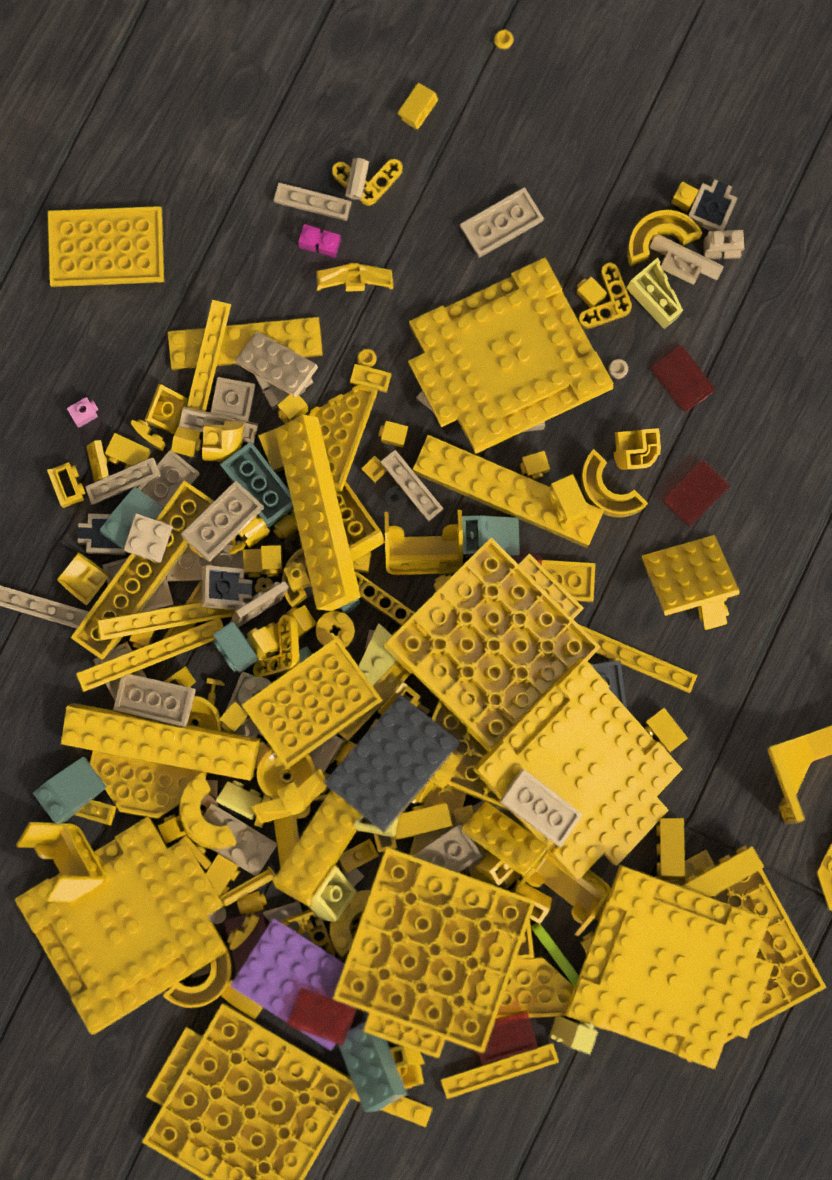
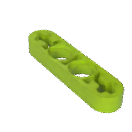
M535 923L531 926L532 931L575 987L579 978L578 974L542 925Z

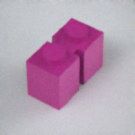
M304 224L299 239V248L316 252L317 244L319 245V254L336 258L341 237L339 234L325 230L322 234L319 228Z

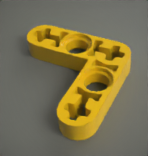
M397 159L389 160L369 183L365 181L364 186L366 187L364 191L368 194L372 192L373 199H365L366 195L363 192L362 199L359 200L365 205H373L401 175V162ZM338 162L333 166V177L347 189L349 177L345 182L346 177L343 174L337 175V169L341 170L344 168V173L349 176L351 168L344 162ZM392 165V166L394 167V166L397 165V166H398V167H397V170H398V171H397V172H396V171H393V172L390 174V177H391L392 179H390V178L388 177V175H387V174L390 172V170H391V167H390V166ZM379 178H384L387 184L379 187L376 181Z
M613 263L605 264L601 271V276L611 302L585 310L580 314L579 323L585 329L624 317L631 311V301L619 269ZM607 268H610L611 271H615L612 275L615 281L611 282L610 284L608 282L611 281V277L609 274H605L607 272ZM619 285L622 292L617 295L613 294L611 287ZM622 296L625 297L622 298L623 305H627L625 311L618 309L620 307L619 298ZM606 308L610 311L608 318L601 317L600 311ZM596 311V315L599 321H596V318L591 319L590 324H588L587 321L583 322L585 315H587L588 318L593 317L595 315L594 312Z
M283 615L278 623L280 654L258 660L253 667L256 677L270 678L289 672L299 664L298 623L294 616ZM290 638L291 644L287 647V641ZM277 661V662H278V668L275 670V669H274V665H275V662Z
M312 909L279 921L288 928L292 921H297L300 926L294 932L302 934L308 931L313 944L321 949V946L325 944L327 952H330L329 954L335 957L324 922L319 919ZM310 915L317 917L315 919L317 927L315 928L313 927L312 921L309 920ZM323 932L325 937L321 941H316L314 934Z

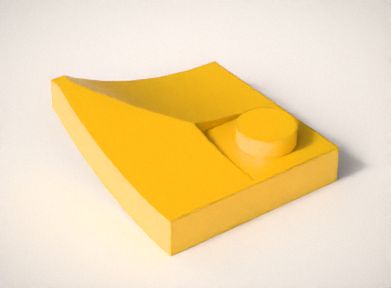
M78 552L57 580L72 595L85 605H88L110 574Z

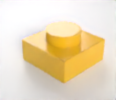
M376 456L361 469L374 483L387 472Z

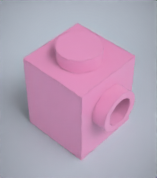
M87 397L67 408L78 428L98 417L96 411H98L96 404L93 400L89 401Z

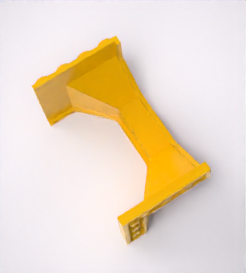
M832 726L767 748L784 794L778 807L785 825L805 820L796 794L810 764L815 760L832 755Z

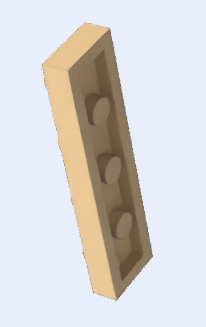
M278 183L274 203L347 221L352 204L348 200Z
M183 406L179 427L203 432L204 424L224 425L225 421L244 422L243 441L254 444L258 424Z
M396 450L381 461L383 467L428 522L443 511V507Z
M150 458L90 484L85 488L91 504L94 505L160 477V473L154 458Z

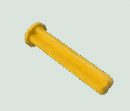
M267 867L268 870L222 895L221 901L225 906H228L274 880L276 876L273 870Z

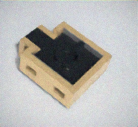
M714 180L712 187L703 183L688 217L698 226L709 231H723L737 200V197L729 194L732 187L717 180Z
M88 514V524L79 523L78 543L80 545H87L86 552L88 554L126 555V552L100 532V529L111 514Z
M206 565L202 570L201 607L237 610V606L244 602L249 603L252 599V580L243 579L244 569Z

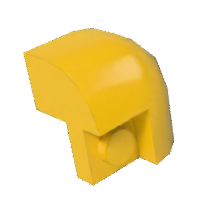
M225 421L224 425L204 424L203 460L226 461L238 452L243 444L244 422Z
M659 428L615 432L616 452H613L619 469L629 470L650 467L656 461L658 455H660Z
M403 1045L390 1048L405 1089L424 1084L421 1065L424 1064L421 1053Z

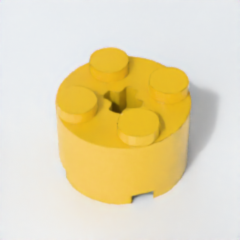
M257 515L238 535L251 548L267 536L270 530L263 519Z
M328 612L317 622V639L324 647L338 637L346 649L352 643L355 636L354 624L350 617L343 612ZM333 627L341 630L337 636L334 633H330L333 631Z

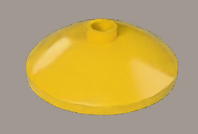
M194 696L187 725L195 726L193 719H196L199 723L197 727L221 731L222 722L217 708L209 700L200 696Z
M272 748L259 762L257 780L264 794L274 800L280 798L277 790L292 782L299 788L316 771L313 760L308 754L287 769ZM285 774L291 775L288 780H285L283 777Z

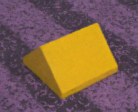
M158 384L145 421L153 427L175 434L181 419L183 406H186L188 398Z

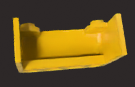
M458 510V524L444 527L442 536L404 537V530L401 527L389 526L388 512H385L387 572L392 575L456 573L463 566L462 510Z
M328 794L320 795L312 802L325 800ZM310 804L297 815L274 820L280 868H282L299 841L296 819L304 818L310 813Z
M30 822L16 844L17 847L34 848L42 859H53L62 876L57 878L47 894L46 901H75L101 885L106 878V873L82 830L74 824Z
M548 851L541 856L516 887V889L520 890L526 881L533 887H540L544 883L574 906L571 911L575 921L581 924L575 933L577 936L593 920L611 891L609 885L591 870H588L579 880L571 878Z

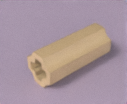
M353 158L346 190L347 197L356 200L362 199L369 161Z

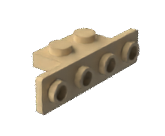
M659 234L655 235L650 245L651 249L666 255L661 265L662 270L693 285L700 273L718 280L724 268L722 265Z

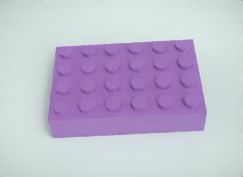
M274 918L230 985L330 1050L333 1049L357 1010V1007L332 999L344 963Z

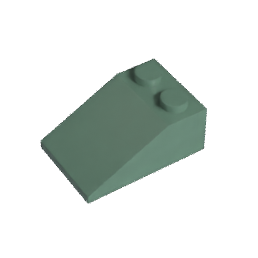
M134 487L100 529V532L124 549L134 515L139 514L156 520L164 507Z
M82 757L45 782L33 794L54 823L60 824L70 819L106 789L107 786L87 759Z

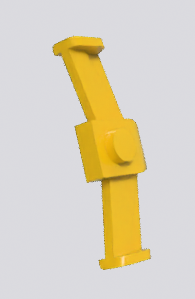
M349 263L319 270L316 274L317 291L321 290V288L344 283L346 291H365V283L393 289L392 270Z
M319 768L299 788L292 782L277 790L280 798L251 805L260 823L297 815L304 811L327 788L324 784L326 778Z

